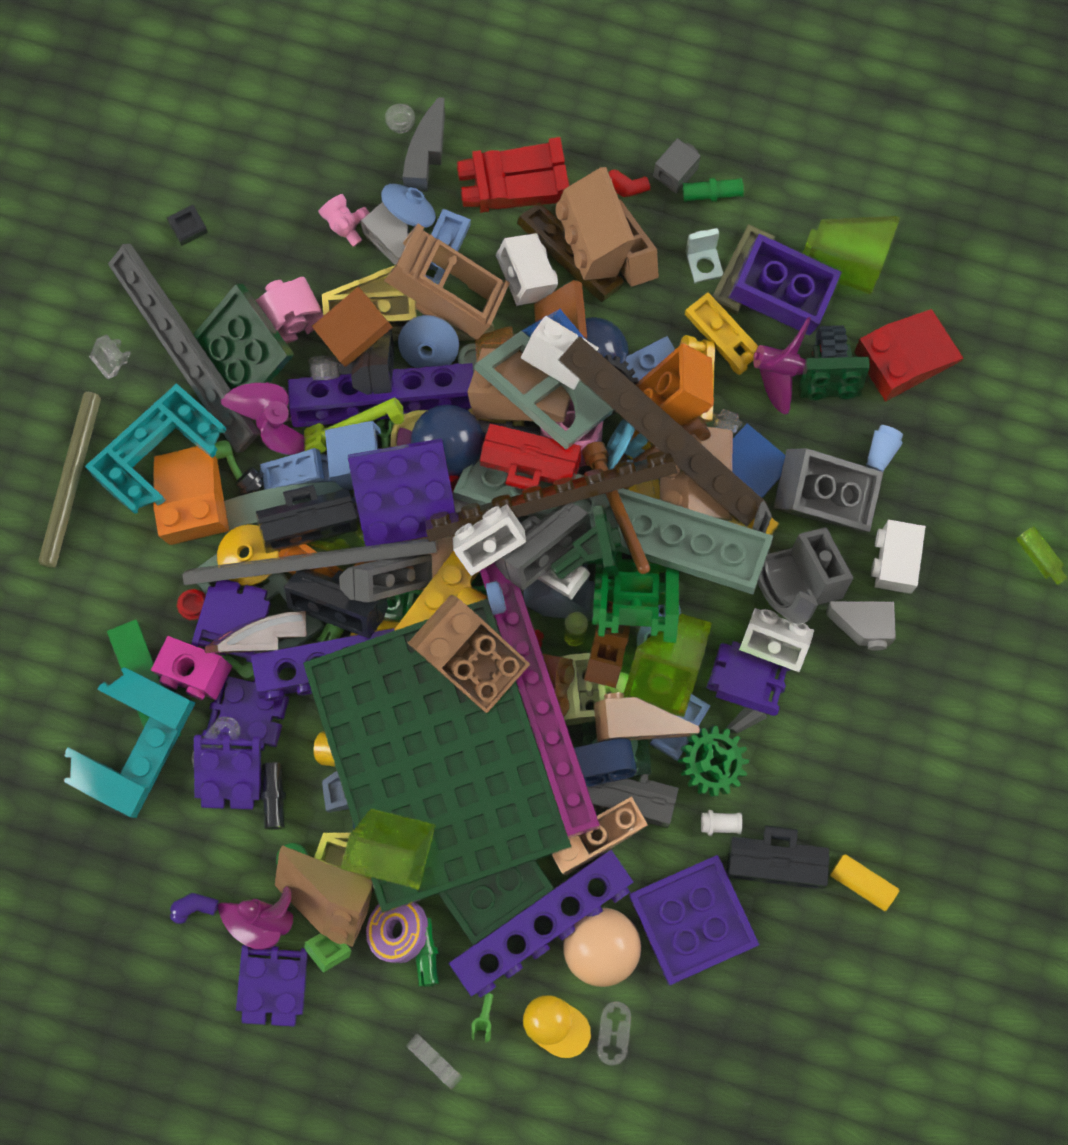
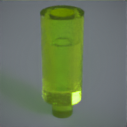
M1035 526L1029 528L1016 538L1017 542L1046 579L1051 577L1057 585L1067 579V576L1061 570L1065 565Z
M572 612L565 619L564 639L571 646L581 645L586 639L588 620L584 614Z

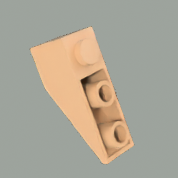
M632 796L597 816L601 828L569 838L572 848L552 854L562 874H570L648 826Z

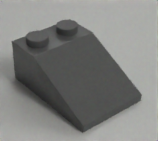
M807 448L787 449L773 509L807 519L870 532L883 472Z

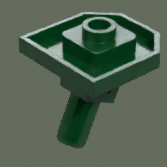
M603 505L593 507L596 526L573 542L574 548L551 565L553 572L559 579L566 578L584 563L591 565L603 562L610 577L619 575L616 547L622 546L618 527L612 528L610 521L607 520Z

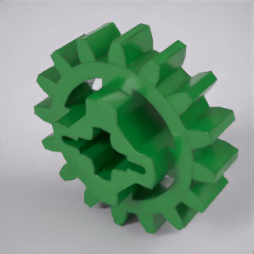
M717 726L709 727L708 731L705 728L699 729L700 733H697L698 737L696 735L687 737L691 745H684L680 748L682 752L686 753V757L678 759V763L686 765V769L680 774L681 776H690L691 779L687 784L689 787L699 785V794L706 793L708 789L710 797L718 796L719 790L723 795L731 793L730 786L736 788L741 785L737 777L747 776V772L741 769L742 765L749 763L748 759L741 756L747 748H738L737 743L740 737L729 738L730 729L728 728L721 730L720 733ZM718 742L722 743L727 749L720 747ZM697 750H698V751H699V754H698L697 760H696V762H695V756H696V752H697ZM716 757L718 762L712 766L710 760ZM732 762L731 771L729 772V767ZM700 773L709 776L710 781L704 779Z

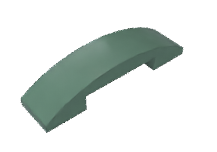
M336 482L305 483L261 490L226 500L224 502L229 531L241 525H258L256 511L286 504L283 496L284 491L314 484L316 494L320 496L344 489ZM308 498V499L296 501V502H293V505L299 504V503H303V502H307V501H311V500H310V498Z

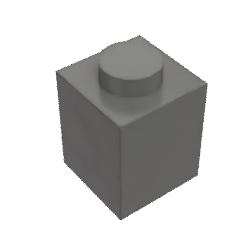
M677 138L655 163L653 177L677 194L683 187V183H686L698 170L701 155L698 154L694 146L689 143H683Z

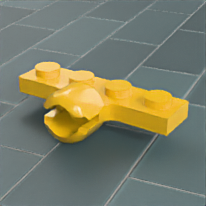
M453 551L394 631L429 619L451 594L459 598L466 605L488 599V596L471 586L479 572L471 576Z

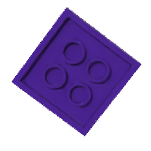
M442 438L348 454V463L365 546L428 537L425 527L426 520H430L432 515L439 512H448L449 514L456 512Z
M718 855L628 895L669 986L759 946Z

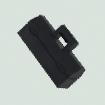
M392 328L347 367H344L339 361V372L341 374H351L353 388L366 395L372 394V392L374 394L392 392L395 359Z
M314 484L284 491L283 496L286 504L256 511L266 553L358 531L357 516L348 489L317 496ZM308 498H310V500H311V501H307V502H303V503H299V504L293 505V502H296V501H300V500H304V499H308Z
M310 569L298 570L285 584L284 589L288 608L295 611H306L308 616L368 639L383 622L388 608L387 598L372 602L350 600L340 589L339 576L344 572L342 570H338L333 578Z
M765 825L763 840L731 837L727 876L730 879L824 889L828 882L829 848L797 844V829ZM771 839L789 841L788 847L771 846Z

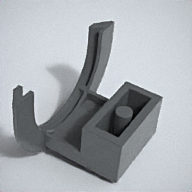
M764 501L759 506L752 529L766 533L772 515ZM825 527L799 534L793 547L790 549L768 554L758 584L764 597L774 610L790 622L802 624L811 619L819 604L843 599L853 580V576Z

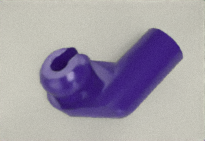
M190 893L173 902L170 907V918L174 923L182 924L186 922L188 915L195 911L215 916L219 900Z

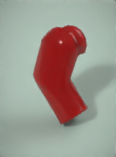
M614 169L608 172L616 193L622 197H630L650 190V184L646 176L631 180L619 170Z

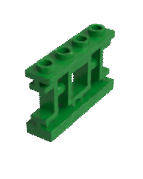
M617 551L616 561L619 575L614 576V579H608L604 563H596L592 624L599 625L598 636L605 637V628H612L611 633H618L619 625L651 627V636H657L658 631L663 632V642H677L679 620L678 570L648 561L650 565L649 572L641 574L638 572L633 559H622V552ZM659 572H664V583H659ZM607 601L613 602V613H606ZM658 605H664V617L659 616Z

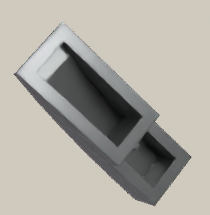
M438 97L428 109L417 126L410 142L403 171V185L409 188L413 187L419 191H428L430 164L441 165L445 122V99L442 97Z

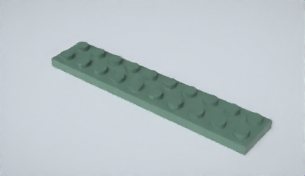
M479 460L474 466L470 465L463 469L453 491V497L469 504L479 503V505L491 503L493 498L500 495L508 494L512 497L523 494V489L507 486V472L480 466ZM517 472V475L532 479L534 477L531 475ZM577 474L575 479L581 478V477H584V476ZM541 481L539 486L545 488L553 484ZM624 488L617 490L647 561L754 594L773 540V535ZM605 493L573 502L589 513L592 528L596 526L593 507L603 505L607 520L610 521L612 528L618 527L622 546L616 547L617 551L631 555ZM557 507L521 516L517 519L524 521L529 516L534 515L541 520Z

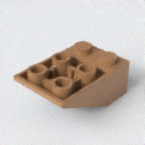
M452 594L408 642L416 652L485 713H488L530 665L527 660L463 601Z

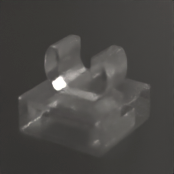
M108 335L97 338L90 354V359L103 375L109 379L117 376L121 365L128 362L131 353L130 351L122 353L119 350L122 343L120 339L111 340Z

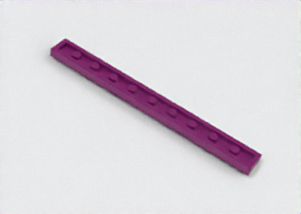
M495 562L480 570L485 588L486 583L494 581L500 583L506 610L504 613L496 614L495 618L501 636L530 663L516 682L569 838L596 830L601 827L521 590L506 579L496 567Z

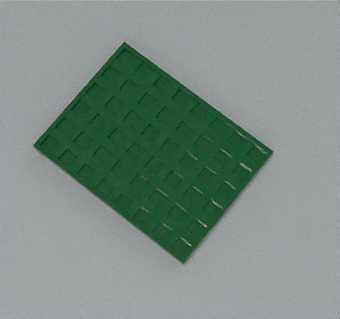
M488 599L467 605L500 636ZM429 619L303 663L382 913L572 848L516 681L488 713H485L408 644Z

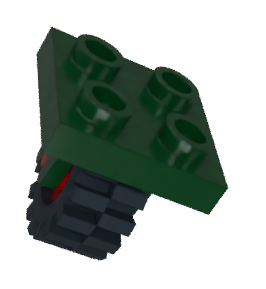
M844 325L818 326L815 345H813V351L811 352L812 358H806L799 384V397L809 398L810 400H822L826 397H839L840 399L848 400L860 397L870 368L869 358L852 357L851 346L846 344L847 335Z

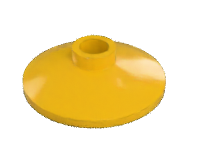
M251 524L241 525L229 531L220 542L217 551L218 565L279 557V550L266 553L259 526ZM249 548L248 556L241 558V550ZM271 574L228 580L238 582L241 586H253L265 581Z

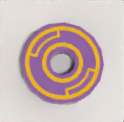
M414 902L382 913L378 904L371 913L366 928L367 942L372 953L380 960L391 963L408 962L417 956L427 939L425 933L426 927H428V919L423 908ZM401 922L403 926L402 933L395 939L393 937V927L396 923Z

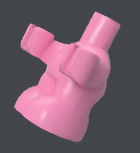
M340 194L329 200L319 209L318 213L329 222L330 228L341 237L347 238L352 247L362 242L355 229L358 223L369 214L366 207L351 213L346 206L344 195Z

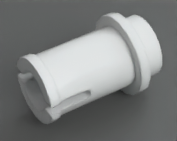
M708 810V813L701 814V832H707L708 836H712L713 832L741 834V813H713L712 810Z

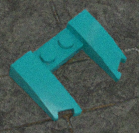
M176 383L85 467L94 479L136 514L138 513V508L154 502L156 505H160L166 500L132 467L175 428L213 458L218 450L215 446L220 433H225L227 429Z
M124 667L121 669L124 674L111 685H108L106 682L102 683L97 690L149 716L137 743L121 773L67 747L65 757L71 758V778H65V783L129 817L137 818L195 702Z

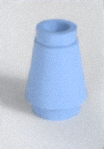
M880 425L879 430L874 431L866 466L883 472L903 444L901 441L903 434L892 427Z

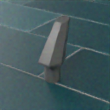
M745 707L726 728L730 729L731 733L738 734L766 719L767 715Z

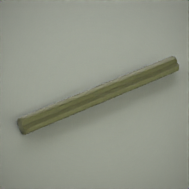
M85 392L82 397L38 560L40 565L55 568L57 565L101 398L96 393Z

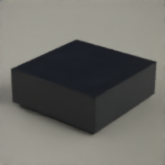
M194 205L167 217L168 223L181 246L208 233Z

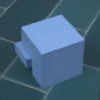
M373 421L325 430L329 477L343 489H354L348 463V454L378 449L377 434L381 433L380 428Z

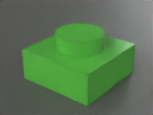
M321 933L305 942L304 949L323 973L349 958L351 954V949L347 944L335 943Z

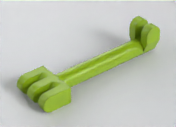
M394 397L328 428H324L321 423L310 426L304 430V450L316 448L320 450V453L327 451L325 430L373 421L387 414L394 424H402L404 422L403 405Z

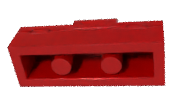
M490 424L482 447L480 466L507 472L506 485L525 490L529 487L539 486L541 481L553 484L561 478L570 477L572 480L575 479L581 462V446L573 444L566 450L555 439ZM517 472L531 475L534 477L532 479L517 475Z

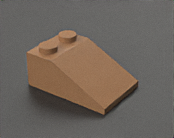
M482 348L478 361L495 349ZM516 352L494 369L521 393L525 394L549 375L521 359L523 353ZM476 370L474 371L467 393L476 419L533 421ZM560 386L538 402L536 406L553 421L564 422L571 397Z
M282 846L279 851L275 886L281 893L285 886L291 889L290 902L322 935L327 936L335 943L347 944L353 947L368 913L373 890L372 880Z

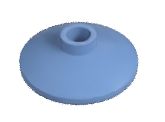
M388 184L383 188L381 192L382 201L395 217L414 227L420 224L426 228L434 223L436 219L435 211L432 205L424 198L421 191L400 184Z
M422 315L409 320L402 327L398 338V346L403 358L415 368L450 365L455 360L459 350V339L454 328L445 320L436 316ZM429 346L432 351L424 350L422 347Z

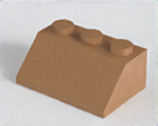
M601 167L565 188L559 202L556 204L557 218L563 224L566 242L571 245L575 265L580 269L584 280L617 277L635 241L607 168Z
M707 427L711 437L705 441H701L695 434L691 435L732 471L733 432L731 430ZM677 466L676 474L660 478V500L725 521H732V515Z

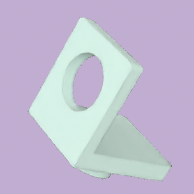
M718 228L698 231L688 236L686 255L694 283L722 278L723 276L716 250L719 238ZM701 259H709L713 262L714 269L710 273H702L697 268V262Z

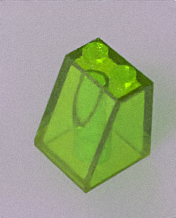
M879 216L821 219L818 230L811 229L803 254L842 272L837 283L871 294L882 270L900 217Z
M680 614L676 643L663 642V632L658 631L657 636H651L637 647L624 690V698L636 697L671 714L684 717L699 673L712 623Z
M370 809L349 835L341 869L353 874L419 890L435 824Z

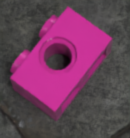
M167 636L151 671L160 677L159 683L168 688L176 690L180 686L187 689L186 693L199 700H203L205 696L217 700L232 665L220 655L205 653L204 649ZM195 666L193 672L190 675L186 676L187 671L191 667Z

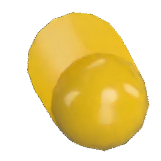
M543 995L535 998L526 1007L523 1015V1026L526 1034L536 1044L560 1058L575 1057L587 1048L591 1039V1030L587 1019L580 1011L553 995Z

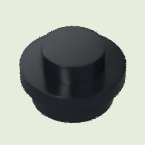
M253 467L247 469L235 483L239 488L238 492L241 495L257 492L264 483L261 480L264 473L261 470L256 471Z

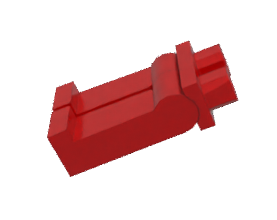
M549 138L548 143L504 151L490 150L481 153V150L472 151L471 159L457 162L459 181L475 179L476 185L461 187L463 207L479 206L480 213L489 212V208L502 209L534 206L539 202L542 205L559 202L564 189L569 187L561 138Z

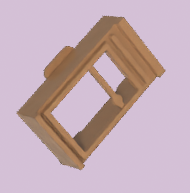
M417 224L403 241L405 248L397 264L384 281L415 300V308L422 314L446 320L478 340L491 326L510 282L507 280L503 282L444 242L423 230L424 227ZM431 262L445 270L439 284L425 277ZM449 273L466 283L471 290L487 299L482 312L443 288Z

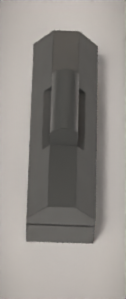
M572 502L558 506L541 520L534 515L529 516L520 523L525 529L526 543L496 560L495 565L506 579L523 591L551 569V565L574 548L573 542L592 529L589 513Z
M432 554L384 559L349 567L339 576L340 589L350 600L372 602L425 588L432 580ZM413 566L414 569H409L405 567Z
M640 762L636 765L637 773L635 774L641 776L640 782L623 779L587 787L594 809L605 812L632 796L645 821L664 828H668L670 825L678 788L647 780L651 765Z

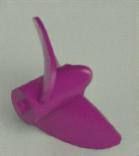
M811 317L806 319L798 334L786 349L781 350L759 345L753 356L754 367L760 369L764 388L771 403L783 414H788L790 410L792 377L802 375L806 360L801 358L797 352Z
M271 383L245 384L232 389L221 400L223 406L256 420V426L261 431L262 440L269 449L285 455H293L305 451L304 436L283 424L289 415L287 408L289 398L288 394L280 386Z
M285 886L280 899L274 905L258 899L242 901L239 904L222 902L218 904L222 922L228 932L244 945L255 950L271 948L278 943L280 936L287 934L292 927L293 914L287 910L291 901L292 891L289 887Z

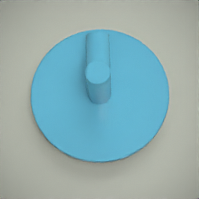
M624 419L619 423L606 446L609 454L608 470L615 467L623 453L635 458L645 451L642 447L647 444L648 440L641 434H638L631 440L635 429Z

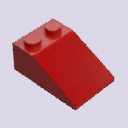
M932 309L882 326L860 338L854 350L857 357L869 358L870 368L868 375L885 402L964 359Z

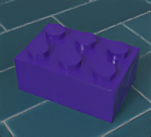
M759 234L750 247L728 298L797 330H800L806 319L811 317L805 333L810 336L819 326L842 272Z

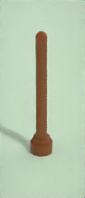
M597 441L586 445L581 452L585 464L590 466L591 469L608 470L609 454L605 444ZM618 491L605 493L638 572L647 574L650 570V565Z

